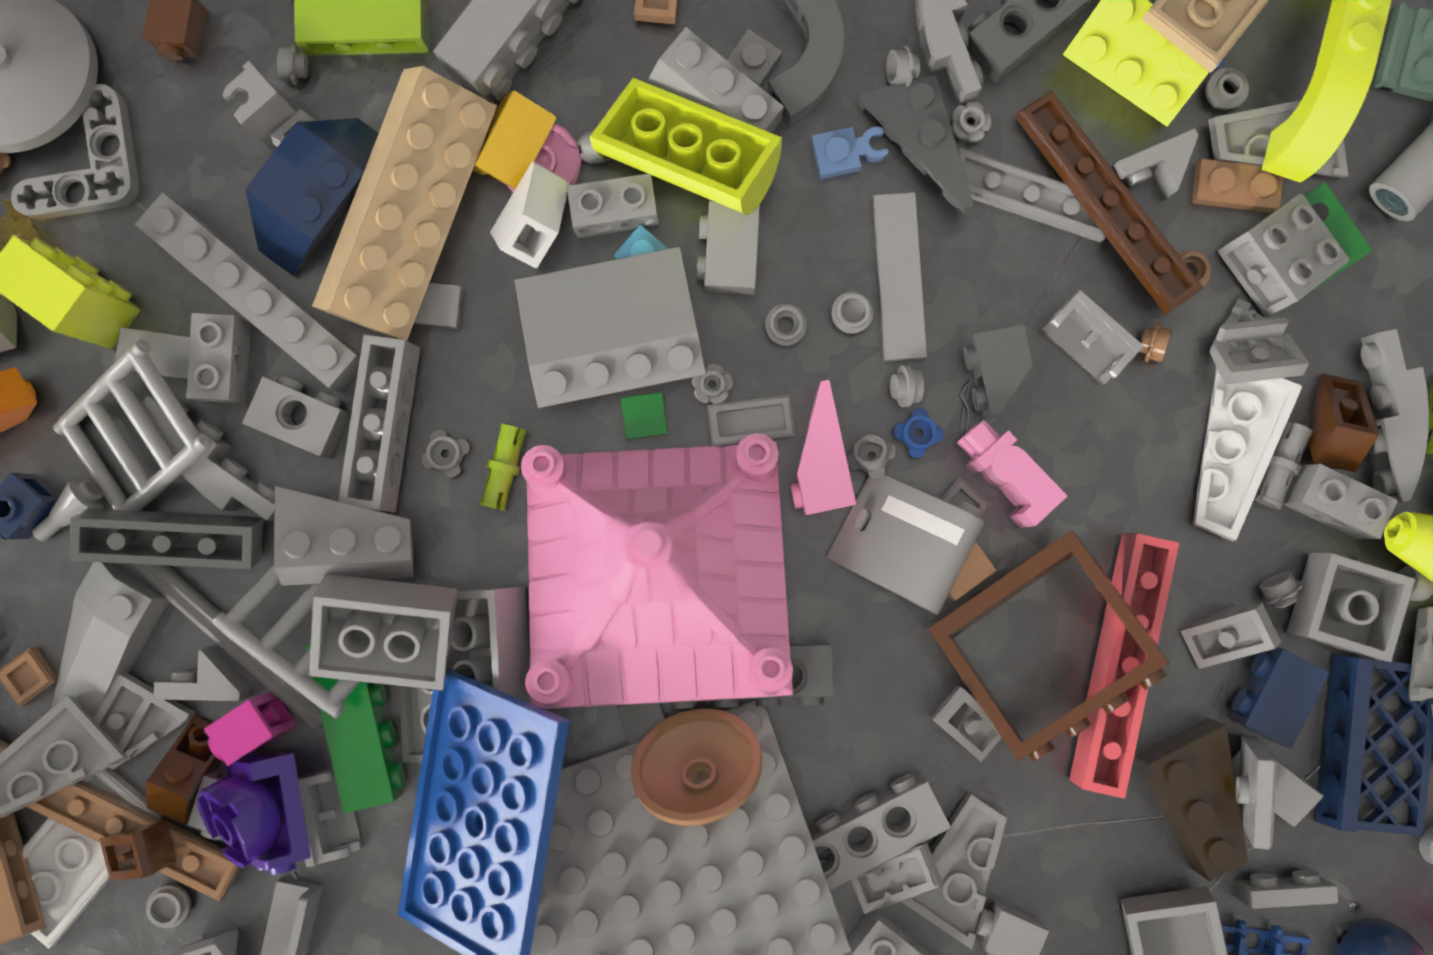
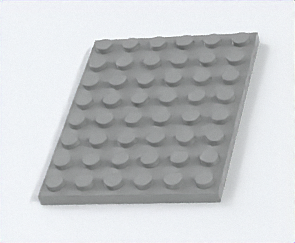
M756 700L725 711L743 720L755 733L762 752V772L755 790L746 802L731 814L714 822L693 826L671 824L658 819L643 807L636 796L631 781V763L641 741L561 769L530 955H843L851 952L766 707L756 706ZM707 780L700 781V782L697 783V784L704 783V782H706Z

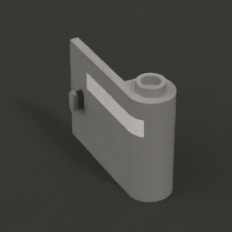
M868 475L856 499V505L852 506L826 558L938 615L985 522L978 518L981 510L964 501L957 500L954 506L886 475L879 479H871Z

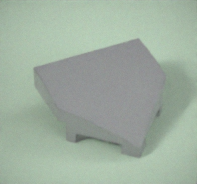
M1238 299L1226 322L1220 327L1210 349L1212 359L1225 384L1304 375L1309 362L1291 335L1285 333L1290 319L1285 317L1269 319L1257 314L1255 310L1250 311L1251 303Z

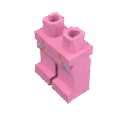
M982 420L956 442L971 458L964 466L972 474L979 472V476L985 484L998 488L1016 509L1008 517L1018 528L1036 526L1067 495L1024 450L1013 446L1017 439L1009 430L998 435L985 420Z

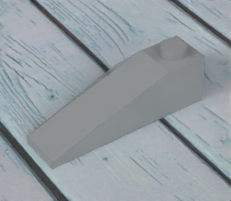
M93 562L75 594L52 708L68 695L74 697L85 711L94 718L118 674L129 673L170 601L153 586L113 563Z

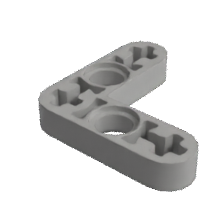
M96 84L93 95L82 113L91 168L28 178L20 181L14 186L11 193V202L19 213L34 220H46L124 207L131 204L137 198L139 181L128 109L125 99L117 91L105 84ZM104 97L112 102L111 105L105 107L106 116L97 110V106L103 105ZM106 119L115 125H107ZM111 135L118 136L120 141L118 151L114 155L104 156L101 151L103 140ZM116 177L124 182V186L118 187V194L108 189L98 190L95 185L96 183L101 187L115 185ZM81 182L85 188L83 199L77 203H69L66 197L68 187L73 183ZM34 191L46 197L53 196L56 201L54 202L46 198L35 201V208L28 205V200L34 198Z

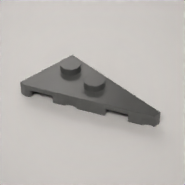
M936 75L913 80L911 85L907 87L906 83L858 93L857 101L859 107L863 111L868 110L883 126L884 134L891 141L900 145L902 153L924 176L928 173L943 189L942 195L949 203L959 208L963 215L972 213L974 208L973 200Z

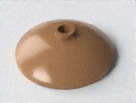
M716 709L688 710L668 717L644 736L632 759L631 781L640 803L658 819L671 824L685 826L707 824L731 814L751 796L761 776L762 752L755 733L737 716ZM707 780V781L704 782V783L697 784V783H699L700 781Z

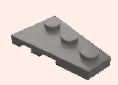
M1301 100L1208 119L1214 160L1263 166L1271 131L1292 115ZM1344 139L1328 161L1313 175L1335 178L1349 177Z
M66 695L0 753V819L129 757L74 697Z

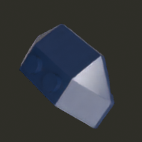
M359 118L296 122L245 189L258 251L295 277L354 199L379 133Z

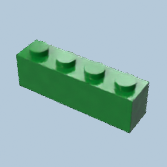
M311 644L305 645L307 652L311 648ZM312 676V679L327 691H330L339 680ZM360 682L343 701L345 708L338 718L332 717L319 708L343 814L394 802L404 794L402 788L406 787V775L402 763H396L393 746H396L397 737L393 723L386 720L383 705L387 703V693L384 684Z

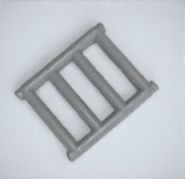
M138 340L133 346L129 347L53 425V429L57 434L65 435L112 509L141 511L212 446V440L209 436L199 434L148 356L151 347L144 340ZM134 368L186 445L175 456L124 379ZM110 392H112L161 467L154 476H149L101 401ZM87 415H89L136 487L137 491L130 498H126L79 426V423Z
M273 565L228 614L224 612L219 613L213 619L212 624L332 717L338 718L345 708L343 701L361 681L339 679L330 691H327L309 677L311 648L295 665L275 651L313 609V596L320 583L312 584L262 639L242 625L280 584Z

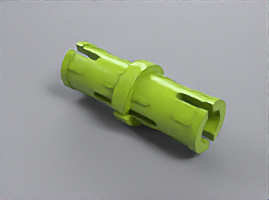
M501 423L492 460H487L486 467L490 469L479 504L506 511V504L514 475H519L520 467H517L527 430Z

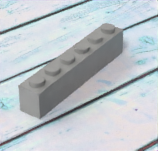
M162 192L134 224L328 388L343 393L357 377L361 354L181 203Z

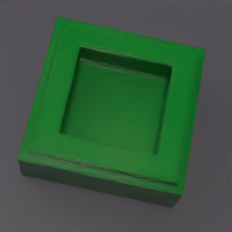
M662 392L621 398L626 440L668 435Z

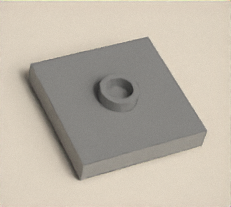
M1241 736L1240 773L1236 779L1237 803H1239L1242 827L1253 848L1270 849L1273 846L1277 763L1258 737Z

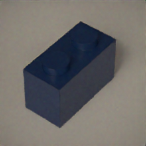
M1276 647L1275 649L1258 653L1251 665V672L1253 674L1246 688L1241 689L1235 696L1232 703L1233 713L1229 720L1276 744L1292 749L1330 672L1284 648Z

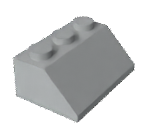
M687 27L683 29L659 58L646 82L770 133H773L782 122L784 106Z
M325 573L313 596L309 676L443 690L454 629L457 589Z

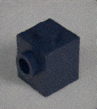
M10 473L0 484L1 539H29L33 535L32 530L49 516V512L58 499L32 474Z

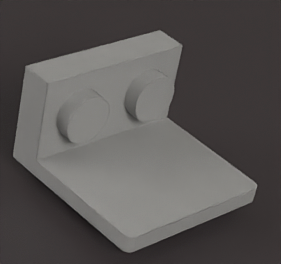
M1298 194L1257 225L1217 250L1264 317H1269L1299 301L1349 262V257L1303 194Z

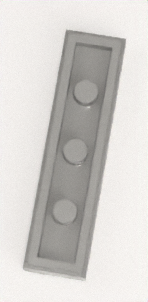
M959 148V156L973 200L1100 243L1105 240L1106 236L1064 182Z
M911 192L874 195L872 202L884 362L923 360L927 358L916 194Z

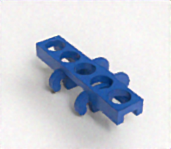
M1237 919L1234 925L1221 923L1223 935L1225 932L1233 933L1231 944L1225 943L1226 950L1233 951L1236 955H1248V952L1262 955H1306L1307 945L1311 944L1309 937L1282 932V928L1279 925H1272L1270 930L1247 927L1246 922ZM1250 932L1258 935L1259 941L1254 947H1247L1245 945V936ZM1268 938L1267 949H1266L1265 941H1266V939ZM1287 942L1300 943L1299 951L1297 953L1287 952Z

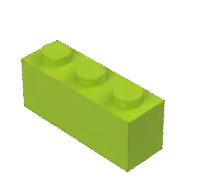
M294 0L295 42L308 56L430 53L429 4L427 0Z

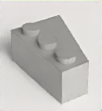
M275 486L274 569L282 586L319 584L325 573L378 580L414 578L413 536L410 519Z

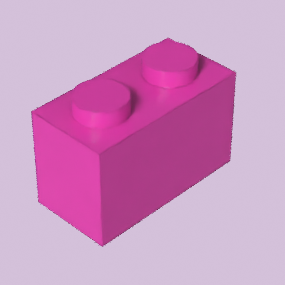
M272 692L247 700L204 730L209 737L208 745L212 753L219 760H224L227 766H230L259 752L299 724L287 705Z

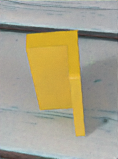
M514 90L506 93L493 115L472 171L479 175L489 174L509 187L516 189L531 162L535 161L556 120L555 115Z

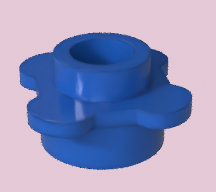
M923 408L914 409L911 417L905 423H898L893 429L894 437L906 444L909 448V455L914 458L923 457L926 449L933 443L941 442L944 436L943 429L940 426H936L934 421L928 417V412ZM916 429L922 431L921 437L915 436Z

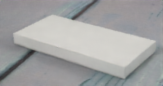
M106 768L83 779L159 818L163 816L147 809V798L111 768ZM50 818L44 822L22 851L24 858L28 860L32 874L31 878L34 881L47 926L31 934L48 949L57 944L110 880L101 844Z

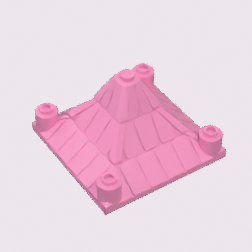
M755 433L743 438L738 445L560 454L551 446L539 445L526 452L522 458L521 470L527 481L530 670L526 675L525 685L530 695V704L541 709L793 695V666L790 659L778 476L779 452L776 441H773L772 438L765 434Z

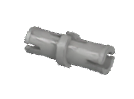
M1286 423L1257 495H1255V501L1271 508H1282L1293 477L1298 476L1302 466L1299 465L1301 456L1313 433L1310 428L1298 423Z

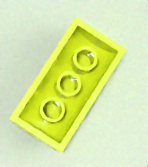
M636 78L631 79L590 135L591 145L596 152L745 215L752 213L765 197L775 176L782 148V137Z

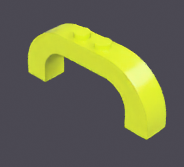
M1332 0L1311 82L1292 115L1271 131L1262 170L1301 183L1317 172L1336 151L1352 126L1370 87L1392 0Z

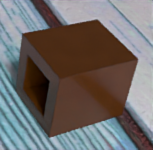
M149 0L142 37L156 48L157 54L162 57L178 61L183 60V56L200 58L208 10L198 0Z

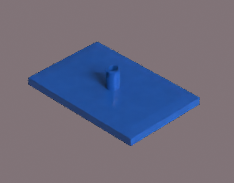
M447 668L444 689H433L398 916L462 955H530L569 720Z

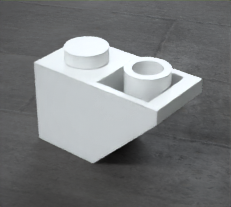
M534 161L531 162L490 231L501 251L537 269L559 233L567 197V186H569V182Z

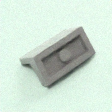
M284 877L276 881L260 955H308L322 885Z

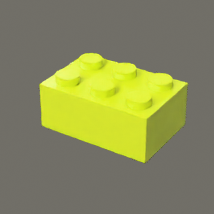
M1101 0L1063 55L1168 127L1209 72L1141 20L1154 2L1151 0Z
M13 235L0 252V293L54 332L113 349L118 342L120 327L128 328L142 310L129 301L133 295L131 292L112 280L108 282L97 275L99 270L91 263L77 255L73 257L59 247L54 249L36 237L30 243Z

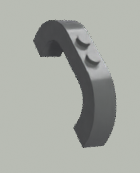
M784 0L803 29L807 43L804 54L793 66L768 81L767 93L784 106L782 119L788 128L814 112L826 99L836 80L844 49V25L836 0Z

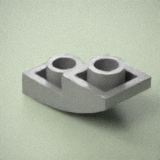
M1241 750L1232 758L1235 781L1240 773ZM1271 754L1277 763L1274 813L1295 827L1324 795L1292 767L1284 765Z

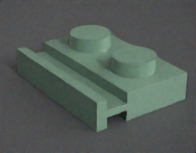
M1402 2L1393 8L1373 87L1380 88L1384 86L1391 88L1392 92L1430 102L1433 101L1432 10L1421 7L1418 9L1409 8L1406 3Z

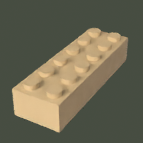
M424 66L403 69L312 307L388 338L408 340L495 113L496 105Z

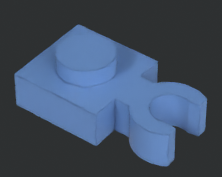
M853 127L812 135L811 142L820 180L860 171L862 167L860 159L862 158L870 162H880L886 159L888 149L874 150L869 144L870 140L883 136V128L872 127L862 137L855 138Z

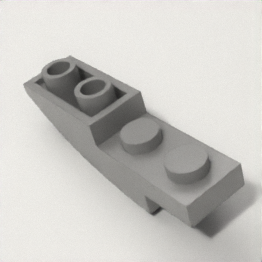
M916 0L917 31L929 75L944 69L958 106L966 105L970 101L974 102L982 89L983 75L978 62L971 61L966 47H968L969 41L966 29L961 22L957 23V21L961 20L969 0Z
M1393 329L1361 338V360L1369 372L1372 385L1370 399L1379 415V419L1375 420L1379 436L1368 452L1371 455L1375 471L1372 477L1375 490L1397 499L1398 502L1410 501L1413 496L1425 460L1428 440L1429 406L1424 368L1419 367L1406 370L1398 331Z
M147 396L143 401L144 409L175 456L186 445L155 398ZM180 403V405L187 414L189 409L185 405ZM190 418L199 434H205L210 437L212 446L182 473L186 480L205 498L223 511H237L241 504H244L265 520L275 521V488L263 481L255 484L245 477V474L248 472L247 469L236 461L225 457L231 446L220 439L223 432L204 420H200L197 423Z

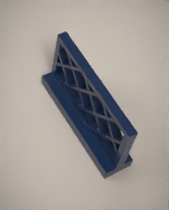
M1332 654L1318 789L1324 797L1317 803L1316 822L1340 831L1357 832V830L1424 836L1433 744L1431 708L1433 698L1423 701H1410L1409 692L1403 684L1410 679L1412 663L1387 662ZM1373 668L1380 669L1389 681L1377 694L1371 689ZM1393 670L1401 672L1398 675H1396ZM1396 691L1406 705L1392 717L1382 703ZM1375 710L1385 724L1375 734L1370 736L1367 732L1368 716ZM1413 714L1418 721V732L1408 740L1399 726ZM1392 733L1401 745V748L1387 759L1378 745ZM1371 752L1380 764V767L1366 779L1362 773L1364 758ZM1409 756L1414 763V772L1404 782L1395 768ZM1386 776H1389L1397 790L1383 802L1374 790V787ZM1367 795L1376 809L1364 820L1358 819L1359 802ZM1403 799L1410 805L1408 824L1399 823L1391 813V810Z

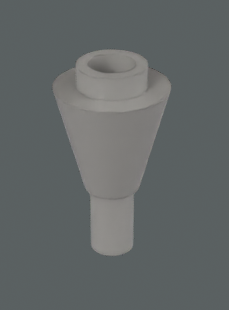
M71 478L49 512V516L32 530L34 537L41 542H45L61 527L70 525V518L87 508L103 509V494L97 484L87 478Z

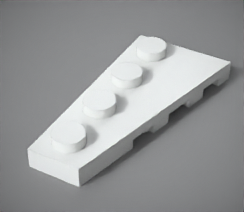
M1216 367L1192 525L1230 541H1236L1302 389L1301 385L1284 378L1225 384Z

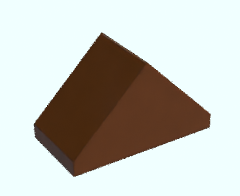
M167 819L99 838L110 881L145 878L177 861Z

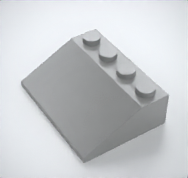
M680 247L514 280L528 365L538 408L706 374Z
M526 587L457 590L454 629L447 668L530 703V695L525 685L526 675L530 670ZM399 686L403 763L422 762L433 689Z

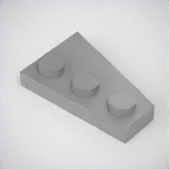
M968 791L949 820L951 828L942 832L930 849L944 885L901 902L972 950L976 938V925L979 914L983 911L991 869H994L1007 818Z

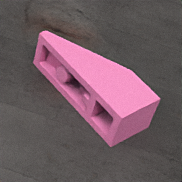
M829 380L821 381L817 387L795 473L796 483L790 484L794 508H802L804 516L856 505Z

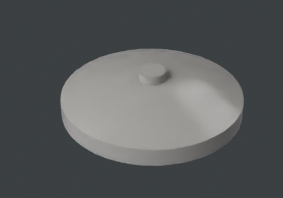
M0 0V153L27 151L54 140L77 121L93 95L98 75L95 45L83 24L65 6L55 0Z

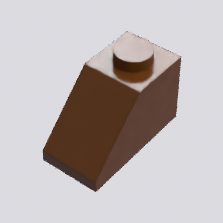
M1323 373L1320 375L1309 428L1313 433L1308 443L1314 464H1322L1330 469L1356 472L1378 438L1379 433L1363 382Z

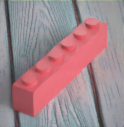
M1122 533L1112 583L1158 645L1179 543L1138 533ZM1108 602L1086 700L1149 660ZM1139 683L1125 692L1129 701L1108 715L1103 708H1100L1088 716L1092 725L1079 733L1069 778L1070 781L1085 790L1125 799L1148 689L1144 690Z

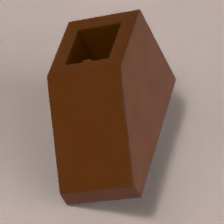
M193 716L146 781L147 809L186 825L188 823L203 776L219 769L222 762L212 753L208 745L209 737L204 729L211 725V722L197 716Z

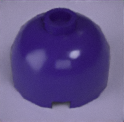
M233 775L220 779L199 792L202 796L197 798V806L203 823L212 839L220 836L228 844L221 851L233 864L244 868L261 857L275 844L281 832L282 816L280 808H282L280 794L274 786H265L259 780L249 781L243 775Z

